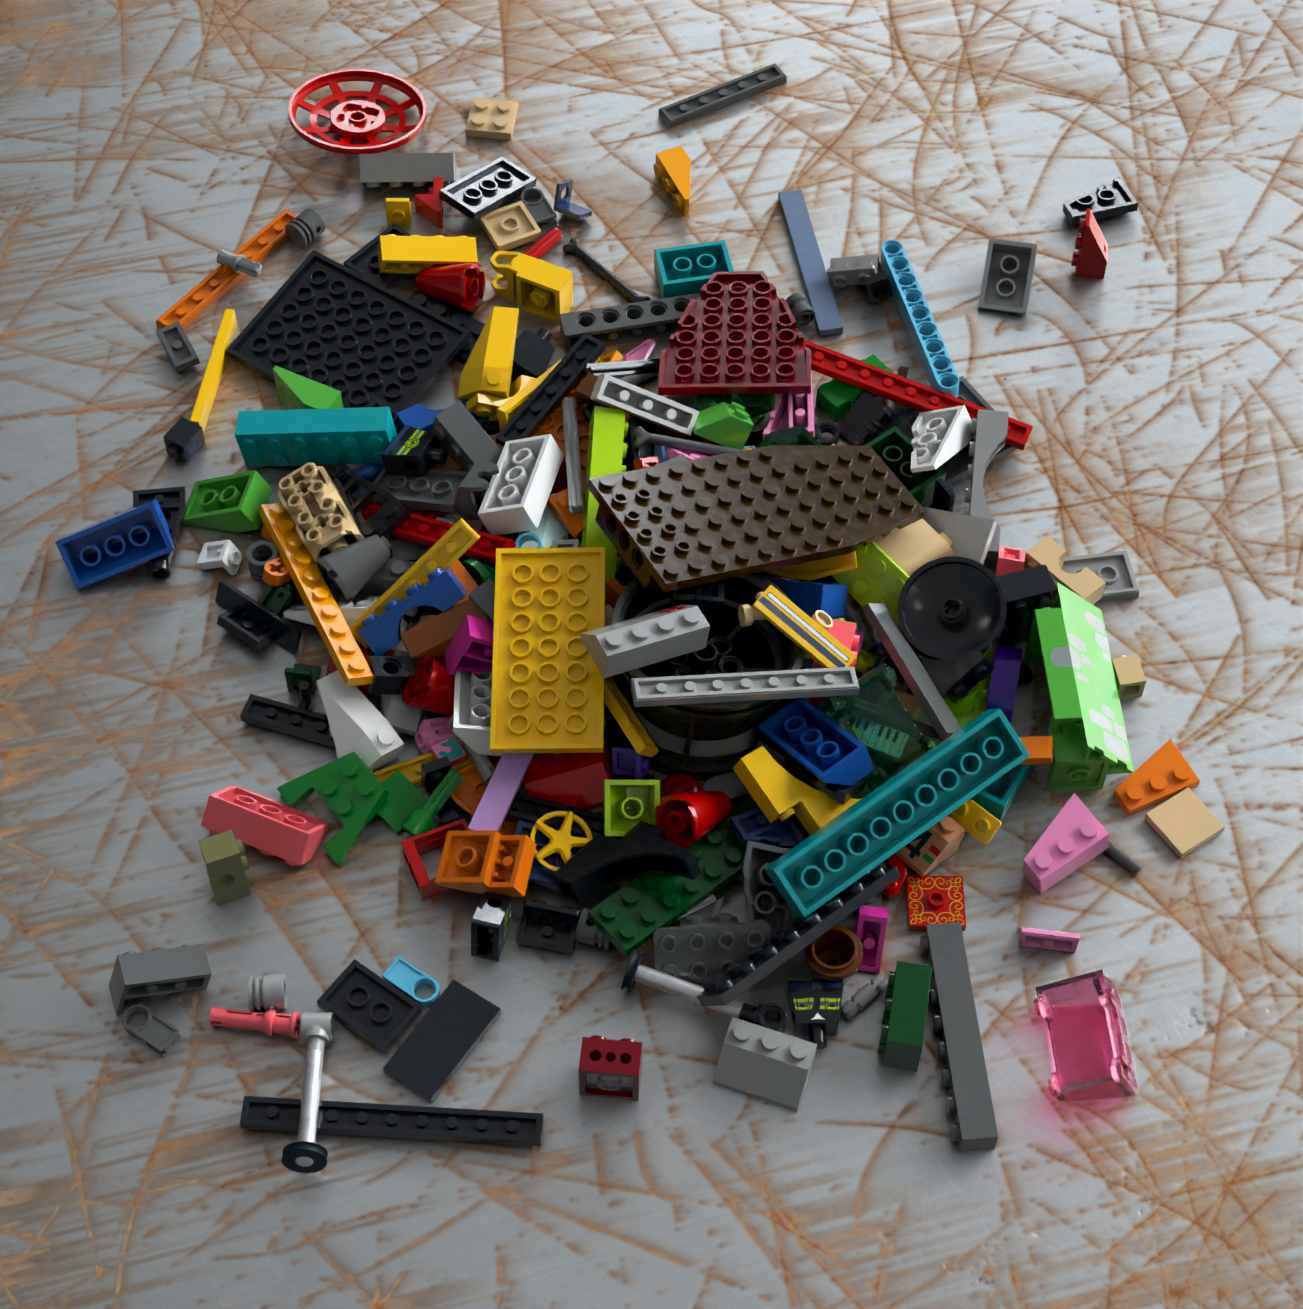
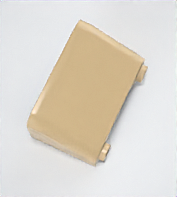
M923 519L902 529L895 528L889 535L885 537L880 535L873 540L909 576L932 560L955 555L950 547L953 544L950 538L943 532L938 534Z

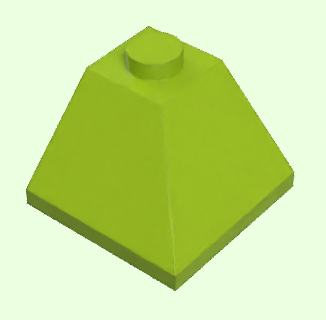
M604 780V835L624 836L641 820L656 825L655 808L660 805V780Z

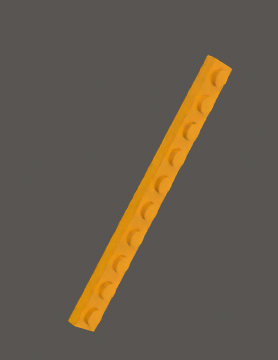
M282 503L261 504L259 514L345 685L372 684L374 675L317 564L302 542L291 516Z

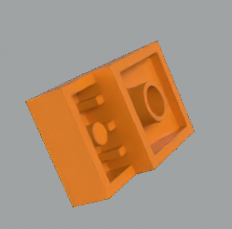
M497 830L448 831L435 883L440 886L479 894L491 892L510 897H525L537 844L527 835H501Z

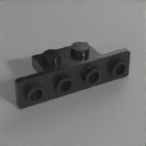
M225 580L219 582L215 602L226 609L227 612L218 616L217 625L255 650L274 641L291 653L298 651L302 635L300 629Z

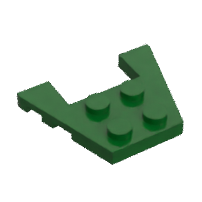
M355 752L349 753L277 788L293 808L298 807L316 791L340 820L344 828L322 846L340 867L347 860L345 856L352 845L355 847L359 841V834L366 823L371 822L389 794Z

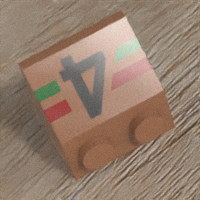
M947 815L894 854L923 877L957 852L966 829Z

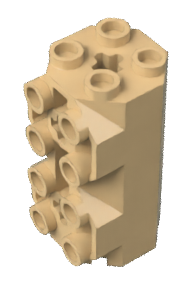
M306 463L280 480L278 484L280 490L277 495L294 521L302 542L309 550L316 564V560L320 557L364 539L323 466H316L315 463Z

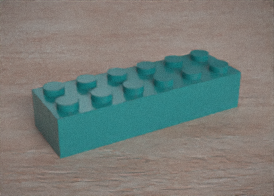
M389 407L239 411L235 430V437L246 467L304 466L306 463H315L316 465H335L337 463L354 465L384 464L381 453L397 435Z

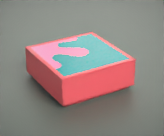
M455 735L430 746V751L435 760L447 756L451 767L467 760V755L458 743Z

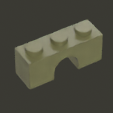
M232 830L198 840L217 906L250 896L248 885L252 884L253 881L241 839L235 840Z

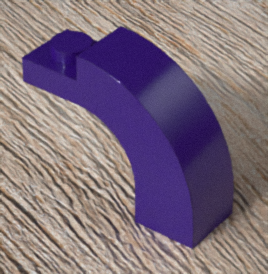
M996 644L992 658V665L995 668L991 671L985 711L1000 708L1011 724L1020 674L1022 649Z

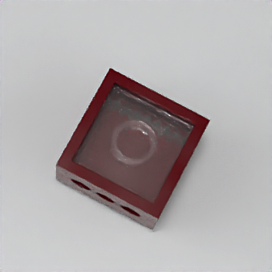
M594 1035L590 1038L583 1037L578 1069L579 1095L639 1101L642 1074V1043L629 1038L610 1040L599 1035Z

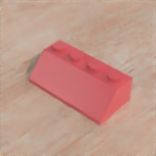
M231 785L209 795L201 826L209 829L213 835L232 830L235 840L241 839L243 846L255 847L259 849L261 854L266 856L280 857L288 865L301 866L312 860L332 823L239 786Z

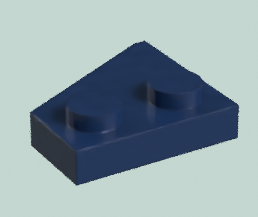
M760 807L730 818L729 825L742 846H746V841L749 840L781 848H793L805 840L791 817L784 822L778 819L770 823Z

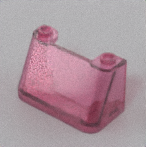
M1103 969L1035 987L1037 998L1034 999V1007L1037 1015H1042L1048 1023L1056 1071L1051 1073V1079H1048V1088L1052 1097H1056L1059 1101L1124 1098L1138 1095V1082L1122 1001L1116 986Z

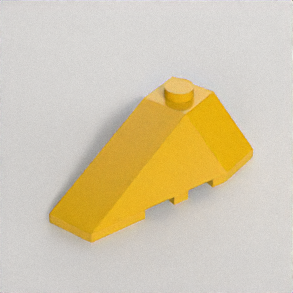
M493 307L461 372L458 399L470 400L477 393L499 398H509L519 308Z

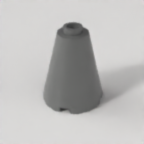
M375 534L320 557L316 560L317 566L327 582L337 589L335 591L344 602L348 603L391 556L389 550L392 549V546L384 536L379 537Z

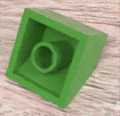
M721 402L699 412L693 432L725 447L743 450L754 424L749 417L750 415L745 411L746 408L736 402H732L731 405Z

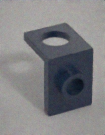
M569 179L557 183L554 211L562 213L566 218L572 220H580L592 216L591 210L570 203L573 180ZM566 187V194L561 199L562 190Z

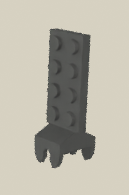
M477 460L469 472L431 468L424 476L387 475L384 466L373 481V484L393 495L405 508L456 513L458 510L465 519L481 520L478 516V511L486 491L490 487L491 476L499 474V468L495 463ZM373 500L371 502L373 504L383 505L377 500Z

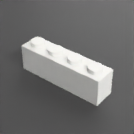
M607 374L598 375L590 397L591 400L614 409L625 410V413L682 436H691L700 412Z

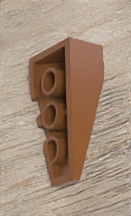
M468 599L401 633L400 637L411 659H422L428 655L433 658L444 657L445 651L467 614L485 620L489 619Z

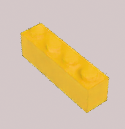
M388 234L380 235L377 247L379 273L419 274L422 269L471 262L478 263L475 237H444L442 235L396 236Z

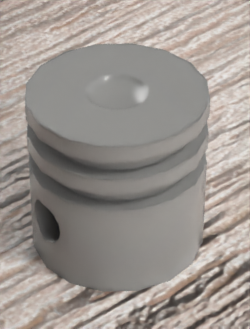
M285 974L264 975L262 979L260 976H256V979L253 976L248 977V1003L250 1011L254 1012L255 1008L258 1011H262V1008L265 1011L287 1008Z

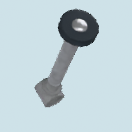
M332 1012L302 1013L301 1040L307 1048L297 1142L288 1144L283 1148L281 1160L286 1168L298 1173H314L327 1166L326 1158L328 1157V1152L326 1148L315 1142L324 1048L329 1045V1042L333 1041L334 1016Z

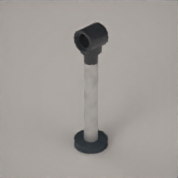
M637 949L634 951L625 971L622 990L627 987L631 993L636 982L701 1005L696 996L704 991L703 987L644 966L645 952L639 955ZM735 999L725 1006H704L781 1033L785 1031L787 1012L778 1003L771 1002L765 1005L759 1003L758 1007ZM773 1018L778 1021V1024L769 1025L765 1020Z

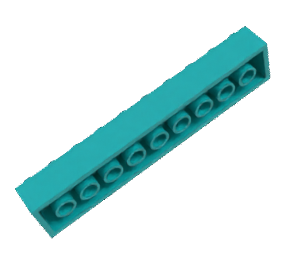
M1000 708L988 709L765 867L764 870L794 916L805 918L1024 761L1030 754Z

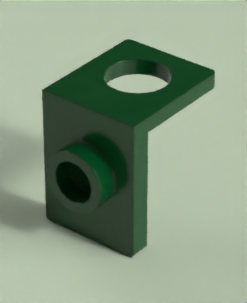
M298 663L294 664V668L286 667L284 673L288 692L300 693L298 684L301 681H307L310 686L311 695H315L316 681L319 680L321 667Z

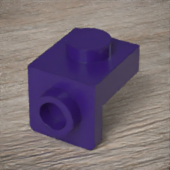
M614 745L612 747L611 774L635 776V780H642L646 773L650 772L651 757L637 754L633 746Z

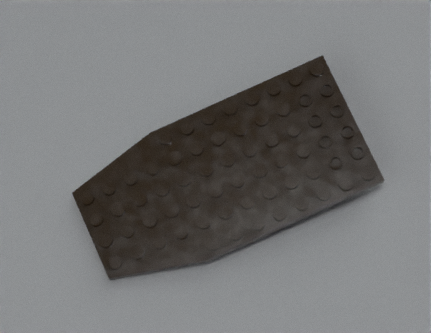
M770 445L589 478L587 488L599 503L595 519L596 523L646 591L661 588L664 592L850 554L856 551L857 546L861 544L866 546L873 543L874 538L880 535L885 537L895 528L902 529L922 519L925 513V509L871 446Z

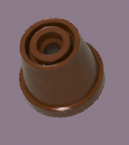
M835 925L804 948V959L811 970L814 981L844 980L845 985L849 977L860 967L863 956L862 944L857 935L850 929L840 925Z

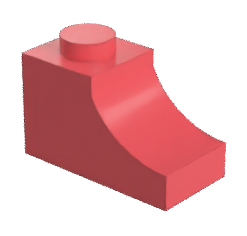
M999 546L995 576L1023 570L1025 550Z

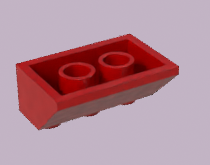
M604 745V753H560L558 755L546 753L535 756L524 776L527 794L583 810L604 805V780H614V776L611 774V753Z

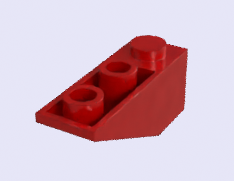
M1087 208L1085 218H1080L1078 232L1081 235L1076 236L1075 249L1078 251H1073L1071 266H1075V276L1104 279L1107 266L1108 244L1091 209Z

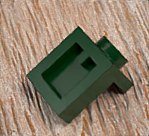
M285 583L280 586L268 585L257 602L282 617L283 612L286 611L292 600L299 602L301 598L294 594L296 588Z

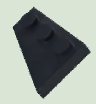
M1117 177L1113 179L1112 184L1108 186L1103 184L1097 187L1096 192L1092 194L1084 193L1064 203L1063 212L1073 225L1079 224L1080 218H1085L1087 208L1091 209L1095 219H1103L1137 211L1138 202L1121 178Z

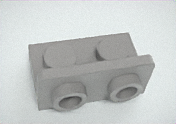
M878 254L830 258V268L827 269V276L831 287L864 285V278L879 273Z

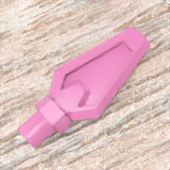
M650 338L646 339L625 354L624 361L649 359L656 343Z

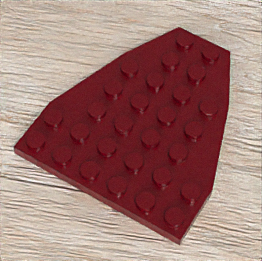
M763 271L714 272L711 275L709 282L700 289L699 297L696 300L692 299L677 323L675 334L670 335L667 348H663L660 353L658 395L811 394V351L804 343L802 332H799L797 329L796 320L784 298H779L776 294L775 286L768 281V277Z

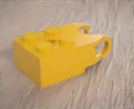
M497 251L490 258L491 266L496 272L500 273L491 282L495 292L507 300L516 303L517 308L560 324V314L568 313L573 306L572 271L520 252ZM506 258L509 260V264H498L496 260ZM505 280L508 282V286L500 287L497 283Z

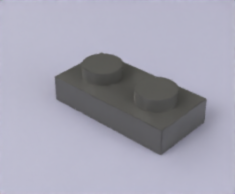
M179 321L156 331L177 372L200 363Z

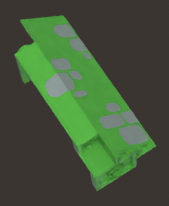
M1056 582L1059 608L1045 607L1034 610L1024 652V659H1043L1052 715L1048 729L1049 735L1053 736L1054 744L1052 764L1046 781L1048 791L1102 789L1107 774L1134 773L1102 610Z

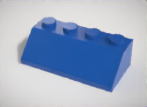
M157 499L66 535L55 542L77 590L175 550L167 521Z
M804 698L794 699L757 726L761 733L824 783L853 786L874 770L867 747Z

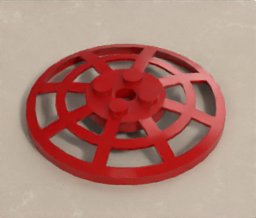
M347 69L319 75L301 85L293 93L289 101L288 116L293 130L309 144L320 149L348 155L376 154L398 148L415 138L425 125L427 107L422 94L412 84L402 78L375 70ZM348 81L374 82L370 92H342L338 85L340 82ZM328 85L333 95L322 99L315 106L303 100L312 92ZM383 85H387L403 92L410 99L399 105L391 98L380 94ZM349 98H366V99H367L366 101H364V100H352V101H347V99H349ZM336 101L339 104L331 112L323 110L326 106ZM376 101L382 102L391 107V109L384 111L375 103ZM416 104L420 114L419 123L417 125L405 126L406 115L404 111ZM298 106L311 112L309 119L311 127H299L296 123L295 117ZM398 115V126L386 125L385 119ZM320 116L330 120L331 126L318 127L317 117ZM381 132L392 133L390 136L380 141L375 137L379 135ZM409 132L407 135L395 141H392L395 138H397L401 133ZM336 133L339 136H341L342 139L340 141H336L332 138H329L325 134ZM309 134H316L319 138H321L324 141L314 138ZM352 140H366L368 144L349 143Z

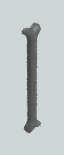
M641 426L633 430V434L636 436L634 442L636 448L649 443L710 455L742 451L736 448L648 433Z

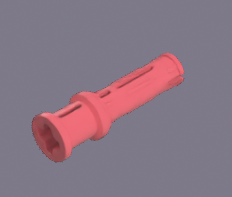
M212 1007L209 1024L210 1026L263 1031L267 1036H273L274 1033L285 1034L296 1039L299 1036L301 1027V1013H277L275 1009L267 1010L264 1013Z

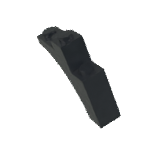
M641 820L619 841L614 837L610 838L598 833L552 876L562 897L581 904L600 890L631 878L645 875H676L694 880L701 874L697 863V856L691 849L683 848L669 840H665V833L659 826Z

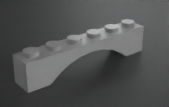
M978 409L976 419L971 418L970 433L974 434V441L969 442L968 456L973 457V461L967 467L966 479L971 480V487H966L965 503H969V511L964 510V515L994 520L986 504L983 477L988 464L1005 445L1009 412ZM998 524L995 528L985 561H997L1000 543V527Z

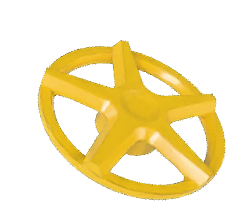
M553 811L543 815L536 821L530 834V839L534 843L537 829L550 839L549 843L537 852L535 850L534 856L541 865L555 872L560 867L548 864L543 858L555 852L561 854L564 863L572 858V847L585 846L593 839L588 825L571 811ZM553 817H565L559 830H555L543 822ZM573 820L583 828L587 838L571 835Z

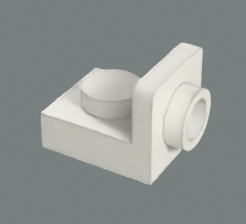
M230 540L207 542L203 545L197 565L202 570L224 567L230 575H236L243 554Z

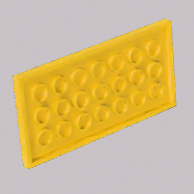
M605 547L496 548L490 726L491 754L604 753L605 678H603L580 635L581 633L605 627Z

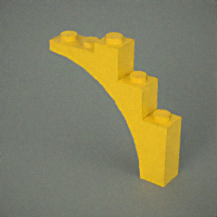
M763 745L742 757L733 767V770L770 823L778 819L784 822L795 814L809 835L815 833L861 800L851 798L842 804L824 792L810 787L793 777L780 766Z

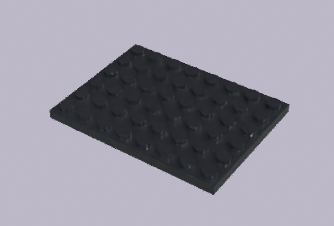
M313 250L225 351L229 358L274 382L273 368L276 365L341 391L343 408L365 407L377 397L394 410L395 417L393 422L396 428L398 426L396 413L410 408L417 403L471 338V333L464 327Z

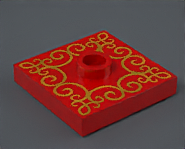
M906 876L908 930L925 931L926 925L961 922L962 931H965L966 916L963 876Z

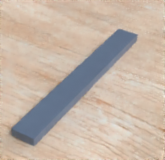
M802 190L778 192L779 203L808 301L815 312L814 321L819 336L843 333L841 318Z

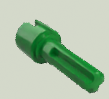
M450 769L423 806L417 809L413 808L400 827L412 837L432 830L436 825L434 817L461 783L463 776L458 771Z

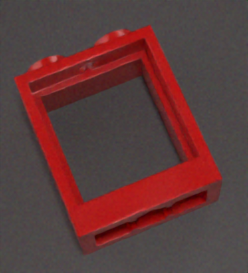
M465 819L401 841L403 857L422 901L453 889L437 885L435 883L436 877L429 879L420 855L444 847L448 831H468Z

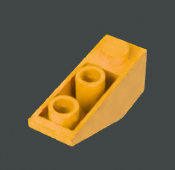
M682 146L656 153V164L653 165L656 176L660 177L663 181L665 191L667 193L670 192L675 207L680 208L684 216L689 215L690 158Z

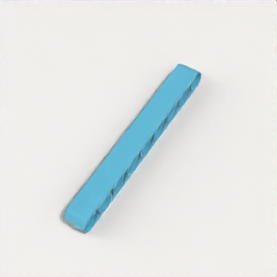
M896 240L885 241L881 246V266L883 271L886 270L894 300L930 387L958 398L959 377L903 245Z

